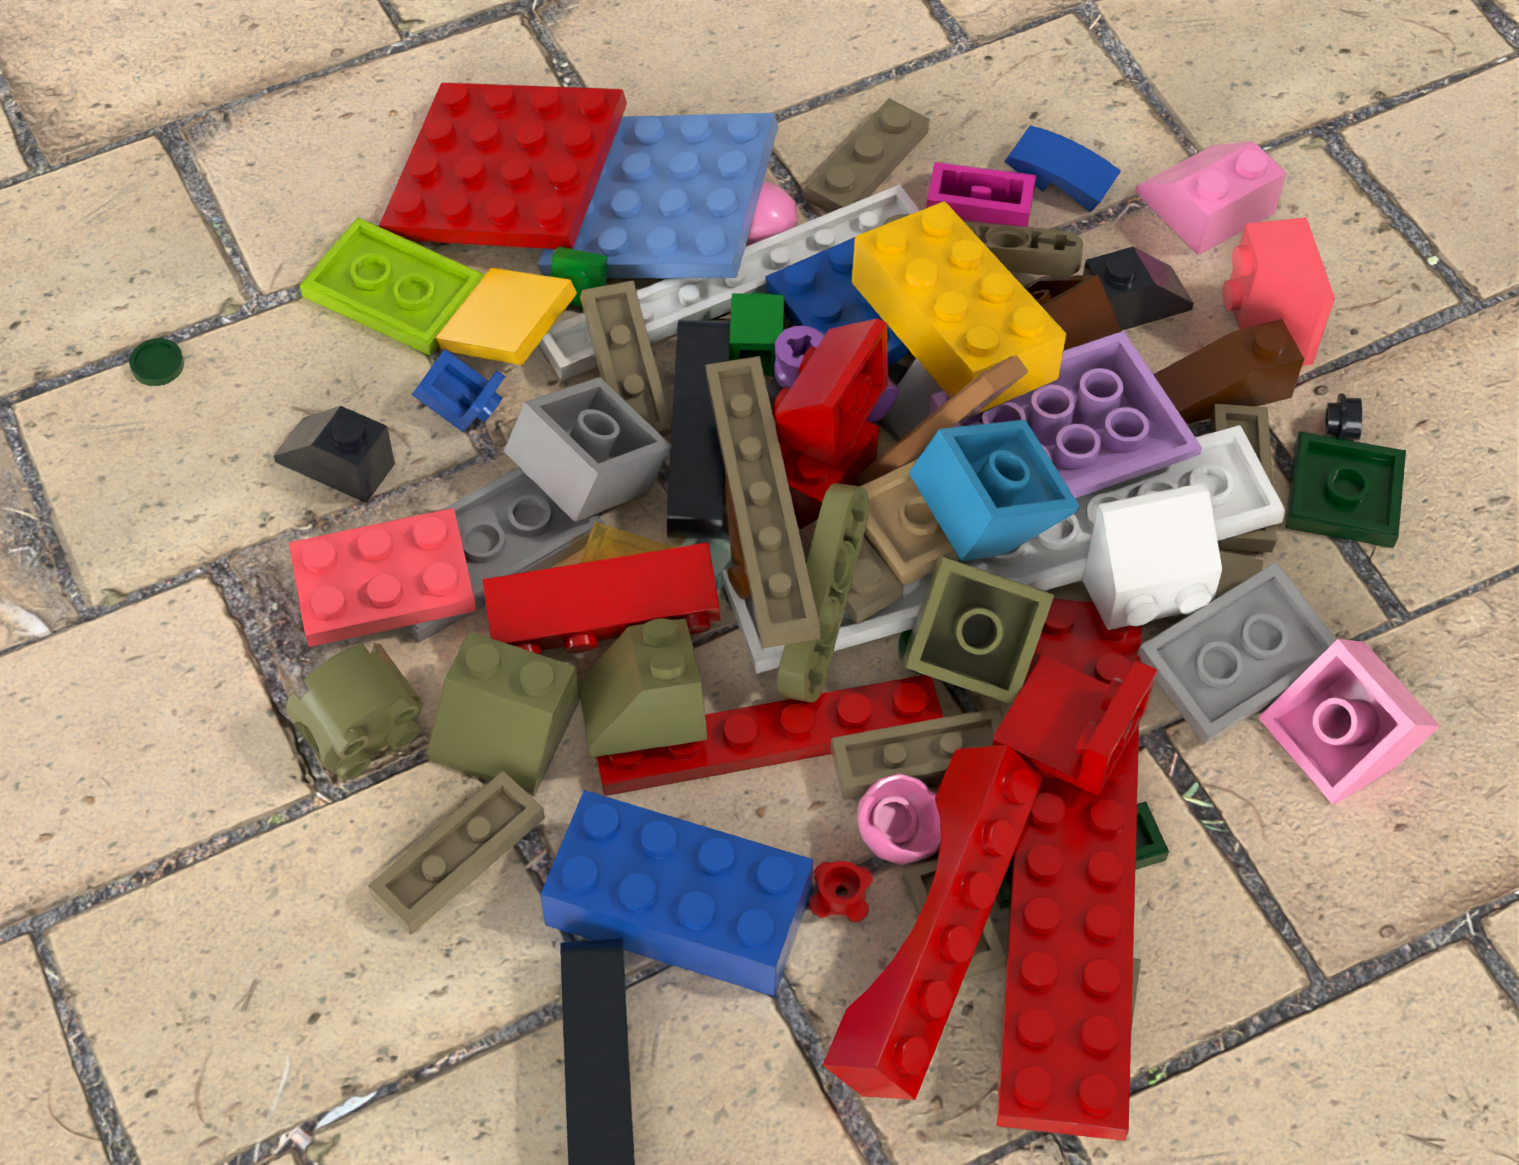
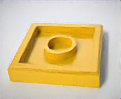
M490 268L435 339L442 351L446 349L452 353L523 365L577 292L571 280Z

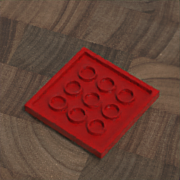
M441 82L379 227L410 241L557 249L559 246L573 249L627 106L623 89Z

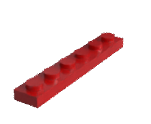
M919 675L821 693L820 697L813 703L787 699L705 714L707 740L598 756L596 760L603 795L609 796L830 755L831 738L944 717L932 677Z

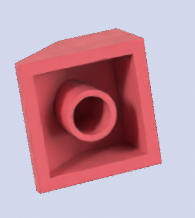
M1307 217L1247 223L1243 230L1240 245L1235 246L1232 252L1233 270L1230 280H1225L1223 285L1225 307L1228 311L1234 312L1239 330L1283 319L1304 358L1302 366L1313 365L1335 297Z

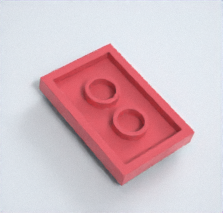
M454 508L289 542L304 632L309 647L477 611Z

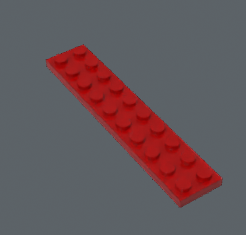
M1053 598L1023 686L1037 662L1043 656L1058 661L1110 685L1114 677L1124 680L1135 660L1141 662L1137 651L1141 646L1142 625H1129L1108 630L1093 602ZM1139 724L1099 796L1029 764L1043 780L1012 856L996 1126L1119 1141L1126 1140L1129 1131Z

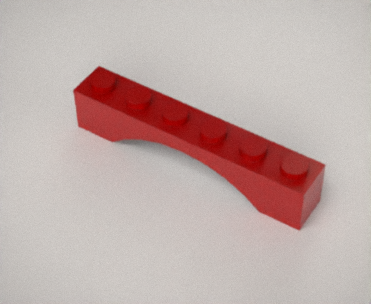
M1009 745L955 749L935 796L940 817L941 844L937 870L926 903L911 933L893 960L872 985L845 1010L826 1055L823 1066L863 1097L916 1100L1043 780Z

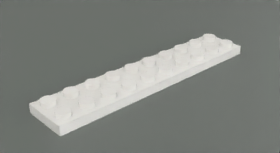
M1241 425L1196 437L1202 447L1201 455L1075 498L1080 507L1073 515L1006 555L962 561V563L1046 591L1083 579L1098 504L1205 483L1210 493L1217 541L1282 523L1285 509ZM723 570V584L756 674L779 668L785 645L762 649L753 603L749 598L742 600L736 594L729 581L727 570ZM932 573L905 585L903 588V598L858 624L844 610L834 651L913 629Z

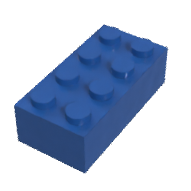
M584 790L540 894L546 926L590 940L622 938L623 950L775 997L812 891L814 859Z

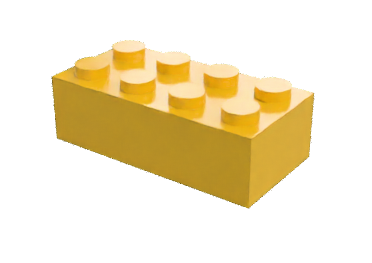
M945 201L855 236L852 284L879 316L887 322L891 330L950 398L981 373L1010 356H1018L1029 372L977 414L1058 380L1066 332Z

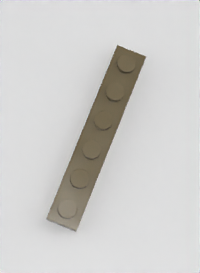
M760 356L705 365L708 388L762 649L821 639L819 619Z

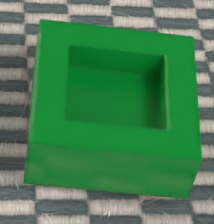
M557 247L552 255L551 277L571 280L577 294L569 305L582 307L580 299L582 290L606 286L608 256Z

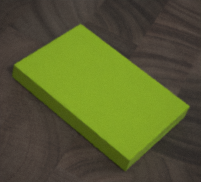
M357 217L299 286L302 297L431 356L439 347L435 337L485 274Z

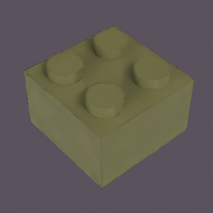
M938 555L901 663L907 669L1013 704L1022 689L1054 595Z

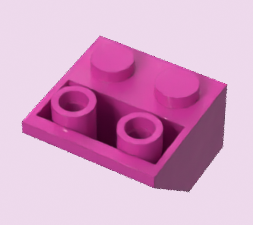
M934 162L926 208L945 201L962 220L1029 227L1037 175Z

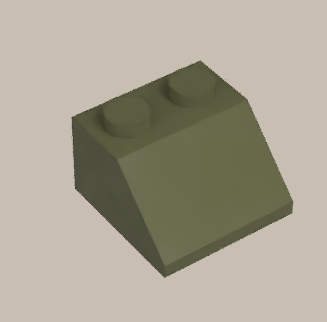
M661 618L651 620L646 624L629 626L578 682L590 758L707 740L702 681L686 618L676 620Z
M469 631L444 680L427 751L428 760L488 781L493 780L504 771L529 795L535 796L580 702L576 666Z

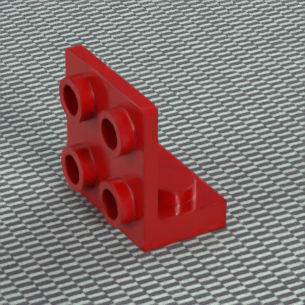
M1043 656L1037 662L995 732L992 745H1009L1026 763L1099 796L1147 710L1157 669L1135 660L1124 680L1114 677L1110 685L1058 661Z

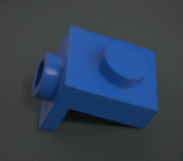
M444 349L411 395L464 433L475 418L485 423L503 399L495 391L506 376L497 370L487 380Z

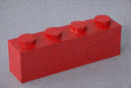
M709 542L482 579L491 639L542 655L541 650L564 647V652L566 653L591 651L598 647V641L619 638L629 626L646 624L654 619L676 620L686 618L689 634L707 631L711 628V622L721 621Z

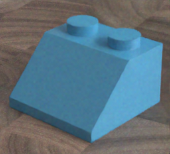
M1026 420L939 429L909 472V475L961 562L1006 555L1073 515L1080 507Z

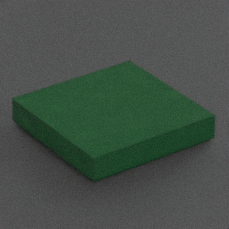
M1299 431L1294 447L1285 528L1394 548L1399 537L1406 450Z

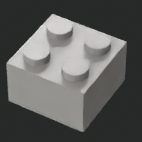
M598 377L524 402L503 451L574 522H577L648 494L672 445L606 382Z

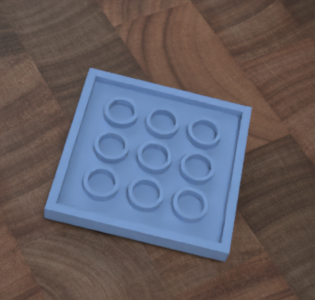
M774 113L622 117L573 249L608 256L606 278H737L778 130ZM543 249L538 264L543 276L551 277L552 255L556 249Z

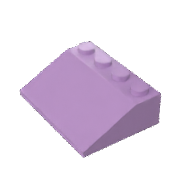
M1124 331L1063 351L1058 380L974 415L962 425L971 426L1026 420L1074 498L1201 455L1202 451L1201 445ZM945 391L931 395L929 416L951 399Z

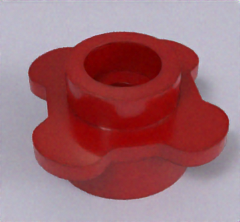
M847 861L823 862L819 864L814 870V879L818 884L816 895L810 899L809 907L811 912L819 918L838 915L846 916L850 922L854 923L864 920L869 913V906L865 902L866 890L873 883L871 872L863 866H856ZM838 888H844L847 894L839 896L835 891Z

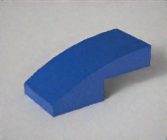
M1031 125L1004 161L1016 172L1037 175L1036 187L1042 192L1052 182L1089 212H1092L1101 202L1121 172L1120 169L1077 142Z

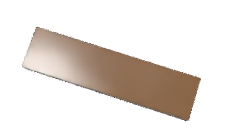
M1010 356L984 371L860 472L857 481L862 486L919 459L939 429L962 426L1029 371L1018 356Z

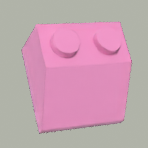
M1254 141L1212 145L1138 184L1135 192L1197 255H1200L1242 232L1245 224L1261 222L1275 214L1287 173Z
M1337 639L1258 717L1331 804H1338L1399 766L1440 727L1436 720L1365 642Z

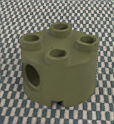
M373 643L374 646L371 653H369L364 644H361L331 657L303 679L309 690L300 699L295 691H293L286 703V714L313 748L323 766L330 772H337L342 781L353 779L364 772L371 763L369 756L389 745L391 750H399L411 743L420 733V728L415 721L421 713L423 702L381 644Z

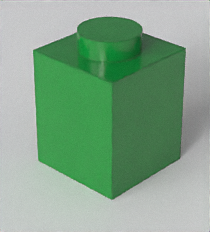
M732 293L729 361L760 356L764 376L775 377V343L778 336L783 332L784 295Z

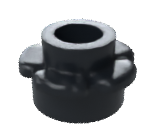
M1340 393L1336 403H1327L1325 415L1327 435H1337L1336 438L1345 440H1360L1362 430L1361 398H1346L1344 393Z

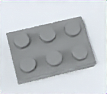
M1275 562L1213 600L1209 605L1200 608L1142 644L1137 651V655L1144 664L1157 669L1155 680L1201 742L1206 745L1275 701L1337 639L1278 563Z

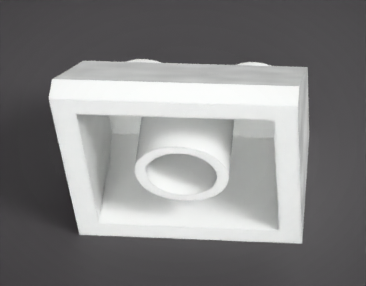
M1205 483L1098 504L1082 581L1108 630L1129 625L1140 626L1152 620L1179 614L1190 615L1200 608L1209 605L1214 600L1222 573V565L1210 493Z

